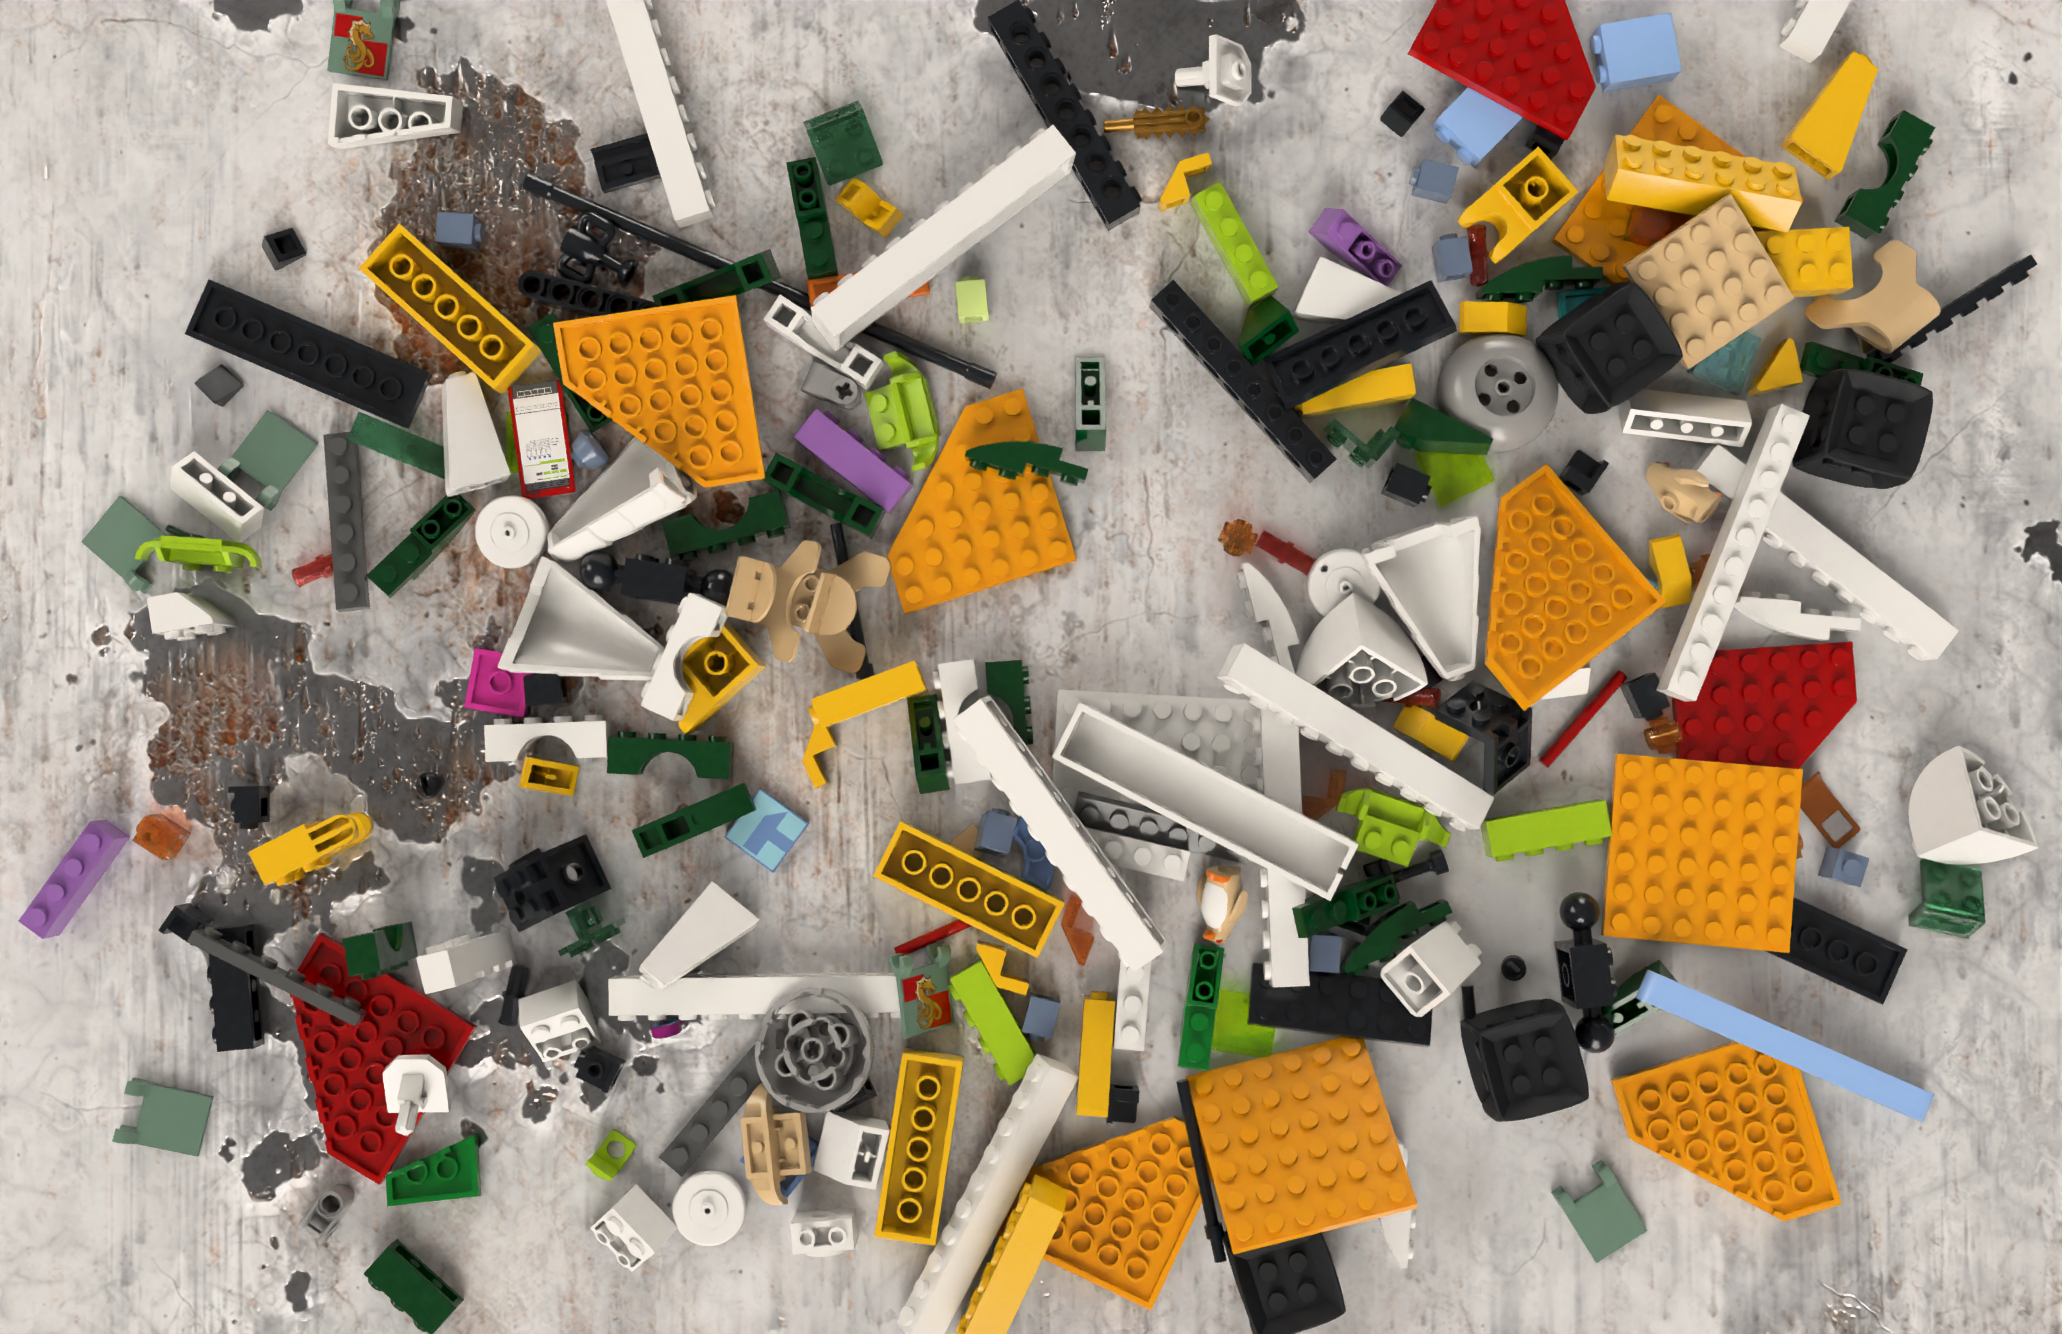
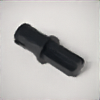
M516 964L511 967L506 991L502 992L504 1001L498 1023L502 1025L517 1026L518 999L527 997L524 992L530 971L524 965Z

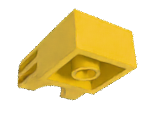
M1538 146L1460 215L1457 222L1465 229L1479 221L1490 222L1496 227L1499 234L1498 243L1488 255L1495 264H1498L1565 206L1579 191Z
M725 621L719 637H705L696 641L689 647L684 656L682 665L684 679L694 692L683 720L679 721V728L684 734L693 733L767 667L727 621ZM719 658L725 660L723 669L717 668L720 665Z
M363 812L339 814L322 822L302 824L248 853L264 885L276 883L279 887L306 877L305 873L314 869L317 871L332 864V857L367 840L373 834L374 824L370 816Z

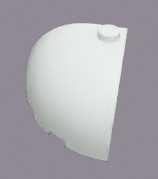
M1355 593L1349 595L1332 609L1313 630L1301 653L1296 673L1297 676L1339 702L1349 704L1351 709L1375 707V702L1392 697L1394 701H1397L1415 693L1428 684L1426 671L1420 655L1405 632L1385 612Z
M1956 746L1933 759L1919 775L1910 796L1908 811L1909 825L1913 838L1912 846L1918 857L1945 864H1980L2015 857L2037 849L2038 845L2024 811L2018 813L2008 797L2013 794L1998 774L1992 776L1983 767L1985 761L1973 752Z

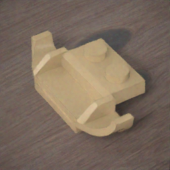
M761 1083L750 1095L745 1106L744 1115L740 1118L746 1180L750 1179L755 1192L766 1203L770 1205L788 1204V1198L783 1197L781 1193L780 1182L786 1180V1175H805L812 1172L806 1113L801 1111L779 1112L778 1106H772V1096L763 1083Z

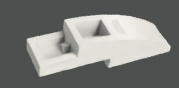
M1242 563L1239 566L1240 571L1236 572V577L1240 590L1245 589L1248 600L1243 601L1247 619L1252 618L1253 624L1266 622L1267 627H1263L1262 631L1266 645L1271 644L1274 656L1270 657V659L1294 673L1288 646L1299 644V640L1290 615L1281 598L1264 576L1250 563Z
M1743 591L1742 596L1737 597L1734 605L1739 612L1754 622L1775 632L1804 640L1826 641L1829 640L1830 630L1853 632L1860 631L1861 618H1850V612L1831 611V616L1820 615L1819 609H1801V601L1791 600V595L1772 594V599L1760 598V592Z
M1397 1139L1400 1152L1406 1167L1408 1163V1150L1407 1148H1404V1144L1399 1139ZM1415 1210L1377 1218L1383 1237L1401 1268H1408V1259H1412L1414 1253L1413 1241L1409 1239L1410 1228L1414 1229L1416 1224Z

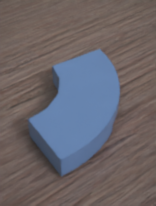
M1020 816L1016 822L1013 839L1019 844L1024 854V868L1021 877L1047 892L1053 878L1055 866L1046 857V849L1041 842L1036 841L1030 835L1027 829L1028 824Z

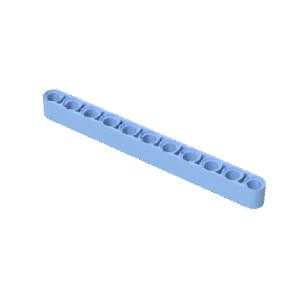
M1648 969L1635 997L1920 1122L1924 1121L1935 1095Z

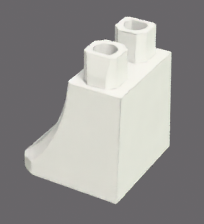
M1456 921L1442 922L1409 945L1381 969L1382 980L1408 1011L1416 1017H1422L1451 995L1481 964L1479 960L1482 956L1481 950L1476 944L1470 943L1467 946L1459 937L1463 934L1462 928Z

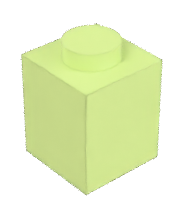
M965 276L961 278V281L955 282L959 324L989 321L985 279L979 280V276Z

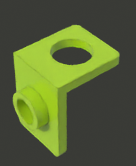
M612 1129L596 1153L585 1165L597 1177L611 1182L631 1156L637 1144L616 1129ZM617 1140L624 1144L625 1153L622 1157L615 1158L609 1154L608 1145L612 1141Z

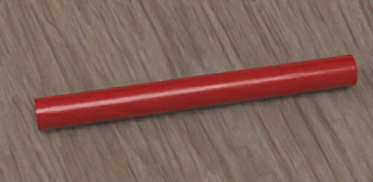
M1618 670L1539 759L1545 767L1549 768L1628 677L1622 671Z
M957 919L895 947V953H901L902 956L911 954L927 945L971 927V925Z

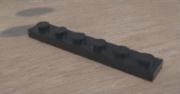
M2032 255L2014 262L1941 308L1940 315L1892 353L1886 354L1876 349L1866 356L1889 363L1903 356L1900 350L1908 345L1913 349L1928 340L1927 333L1932 330L1939 333L1954 324L1951 318L1958 314L1964 317L1979 308L1977 305L1978 301L1985 298L1988 302L2004 292L2002 286L2009 282L2013 286L2030 276L2027 271L2038 264Z

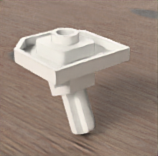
M1217 34L1209 36V60L1202 62V67L1177 69L1175 72L1176 86L1204 85L1206 89H1209L1210 97L1233 106L1243 105L1251 94V62L1243 45Z
M398 1055L384 1069L382 1075L388 1113H398L395 1126L397 1133L403 1136L413 1133L418 1112L450 1111L451 1102L446 1067L430 1055Z

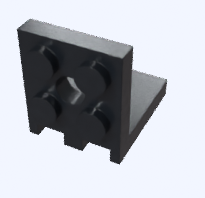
M1472 680L1435 709L1436 720L1484 743L1483 791L1495 795L1530 766L1533 708L1529 707L1524 711L1514 699Z
M586 834L533 856L494 877L496 890L500 897L503 898L509 911V918L516 926L518 932L611 889ZM568 866L575 869L577 873L576 881L568 877Z

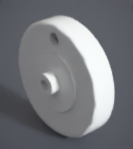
M510 495L494 499L481 510L477 517L475 537L478 547L489 561L500 567L514 569L527 566L539 559L548 545L549 524L547 518L537 504L525 497Z
M1348 548L1328 551L1313 563L1308 572L1306 589L1309 600L1323 616H1326L1352 593L1373 605L1378 599L1380 585L1366 567L1362 553Z
M718 1170L700 1171L687 1178L677 1190L672 1205L673 1219L680 1233L689 1241L702 1246H715L731 1239L742 1226L747 1212L746 1196L741 1185L732 1176Z

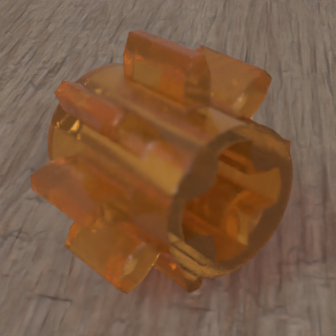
M1237 519L1232 523L1225 522L1218 541L1224 543L1225 552L1239 557L1245 552L1251 554L1258 534L1252 533V524L1245 520Z
M1667 716L1650 720L1649 724L1651 727L1644 729V737L1650 750L1658 749L1659 754H1667L1678 750L1675 743L1682 741V733L1678 723L1675 720L1668 721Z

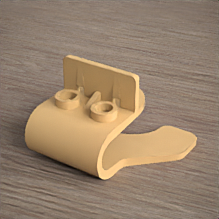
M1897 240L1886 243L1873 255L1874 261L1883 271L1880 282L1873 290L1861 297L1850 300H1839L1828 295H1822L1805 308V317L1822 329L1850 327L1852 332L1858 336L1860 351L1864 354L1873 347L1886 354H1890L1940 315L1941 310L1937 300L1931 293L1916 283V251Z
M804 540L781 567L745 556L738 558L725 614L735 619L766 626L773 653L777 660L792 662L796 656L800 633L795 631L791 624V604L799 582L804 576L814 573L817 569L821 553V545L818 542Z
M862 552L832 570H824L817 567L814 573L807 574L799 582L791 604V624L805 629L806 632L814 633L831 667L849 673H856L861 669L866 648L863 644L856 642L849 635L846 628L853 621L857 611V597L855 593L865 587L882 588L887 584L891 571V562L888 558L870 552Z

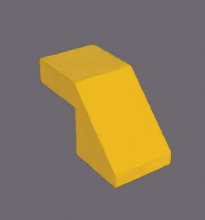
M1209 152L1179 161L1160 198L1158 205L1160 211L1189 203L1191 195L1186 179L1210 171L1212 161Z
M854 177L834 199L868 229L883 238L887 237L904 216L898 208L883 201L867 184Z
M1460 302V333L1474 336L1489 333L1526 336L1527 306L1511 302Z
M1674 534L1649 540V566L1658 578L1657 591L1666 601L1661 608L1690 603L1692 577L1680 535Z
M1408 701L1392 726L1396 731L1421 743L1428 750L1453 763L1469 738L1468 735L1436 720L1435 715Z
M819 723L815 724L802 760L815 789L829 783L816 755L837 746L830 728H821Z
M978 940L976 950L996 987L1026 996L1029 980L1001 972L1007 948Z

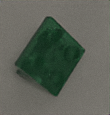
M590 902L579 905L565 912L579 940L560 949L558 953L560 956L569 953L572 958L594 947L592 940L597 939L598 943H601L621 933L619 927L626 924V921L622 918L602 928L600 923L603 922V918L595 905L591 906Z

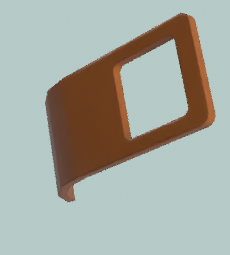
M1819 771L1802 784L1801 810L1833 848L1839 849L1860 831V827L1826 787ZM1839 810L1851 824L1852 829L1835 842L1821 824Z

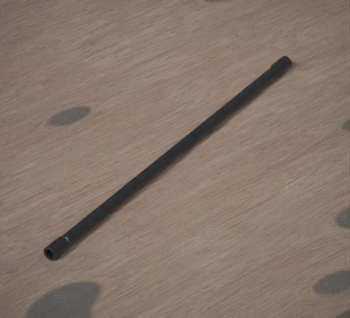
M528 173L524 179L523 189L547 200L556 201L581 213L586 211L595 212L610 220L618 229L714 270L735 263L563 189L555 183L532 173ZM778 280L758 287V289L777 297L780 294L794 304L811 311L808 293ZM876 322L861 332L957 373L967 380L988 389L992 388L997 373L992 370L962 360Z

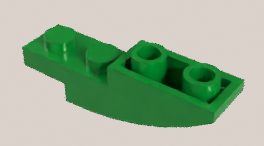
M1194 943L1182 1015L1177 1067L1201 1071L1209 1070L1215 1012L1218 1006L1224 948Z

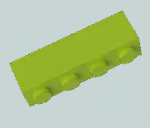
M1219 181L1194 195L1191 206L1247 307L1250 308L1270 295H1274L1279 286L1221 182Z
M1600 799L1484 819L1481 824L1485 854L1492 858L1495 857L1496 862L1512 860L1515 853L1525 852L1526 856L1544 854L1543 849L1555 847V851L1573 849V843L1584 841L1585 846L1604 843L1603 838L1612 836L1606 800Z
M979 959L951 975L950 981L952 984L948 985V988L955 1001L961 1000L967 1009L963 1012V1015L971 1028L976 1026L980 1032L981 1037L978 1038V1041L986 1055L991 1053L997 1062L993 1065V1068L1001 1081L1006 1079L1011 1086L1025 1077L1027 1068L1033 1062L1036 1052L1026 1034L1022 1032V1027L1000 988L996 987L983 961Z

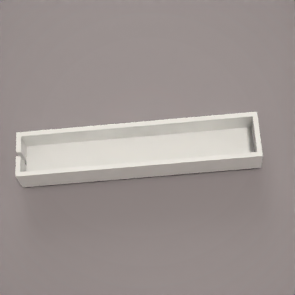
M1054 125L1046 130L1044 128L1037 130L1029 138L1030 142L1023 148L1017 146L1006 155V161L999 166L993 164L982 173V179L975 184L972 182L967 183L959 190L957 198L951 202L948 200L942 202L934 210L935 214L928 220L924 218L918 220L910 228L911 232L902 239L900 236L893 239L886 246L887 251L879 257L873 255L862 264V270L854 276L852 273L847 274L837 283L838 288L830 294L828 292L822 293L813 301L814 306L811 307L813 324L835 351L1071 172L1076 152Z
M1085 703L1078 704L1052 756L1053 759L1331 901L1344 874L1338 871L1339 868L1347 869L1359 845L1358 842Z

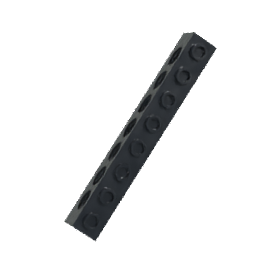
M1016 0L988 17V27L1047 128L1054 125L1076 152L1072 170L1109 231L1139 214L1141 207L1139 203L1142 202L1141 196L1134 186L1129 187L1124 178L1127 176V173L1119 160L1114 161L1109 152L1112 150L1110 143L1104 134L1099 136L1094 126L1097 123L1092 112L1089 109L1084 110L1079 100L1082 99L1080 92L1074 83L1069 85L1064 74L1067 72L1059 57L1053 58L1049 51L1051 44L1043 31L1039 33L1034 25L1036 18L1029 6L1023 7L1021 1ZM1023 32L1029 36V39L1025 42H1018L1013 37L1015 34ZM1033 58H1040L1044 61V65L1039 68H1033L1028 62ZM1053 83L1059 87V91L1049 94L1043 88L1045 85ZM1063 109H1070L1075 115L1073 118L1065 120L1058 113ZM1083 134L1090 141L1088 144L1081 146L1076 144L1073 139L1077 135ZM1093 160H1099L1103 162L1105 168L1101 171H1093L1090 169L1089 163ZM1107 186H1115L1119 189L1120 194L1116 197H1108L1103 190Z
M1174 280L1151 299L1149 308L1309 483L1337 460L1292 409H1286L1276 391Z

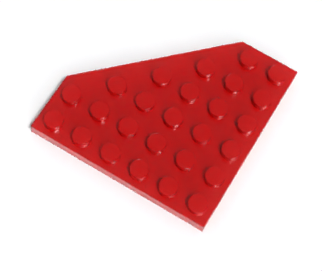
M1437 0L1407 53L1566 141L1571 136L1596 88L1565 0Z
M1853 641L1716 650L1697 700L1684 702L1672 697L1676 759L1799 769L1857 702Z
M320 933L297 971L303 973L306 976L305 980L314 985L322 983L334 990L333 994L343 1000L345 997L357 1000L362 1004L361 1009L367 1011L360 1024L353 1026L289 994L290 998H293L296 1010L295 1020L300 1040H303L307 1056L305 1057L310 1082L313 1081L317 1098L315 1103L320 1124L323 1123L327 1139L325 1141L327 1153L380 1185L386 1179V1175L389 1174L413 1134L410 1133L408 1136H403L395 1130L398 1113H388L382 1075L384 1069L398 1055H430L446 1067L448 1076L477 1025L391 973L366 980H361L360 975L349 977L344 945L328 935ZM418 1112L415 1129L425 1112Z

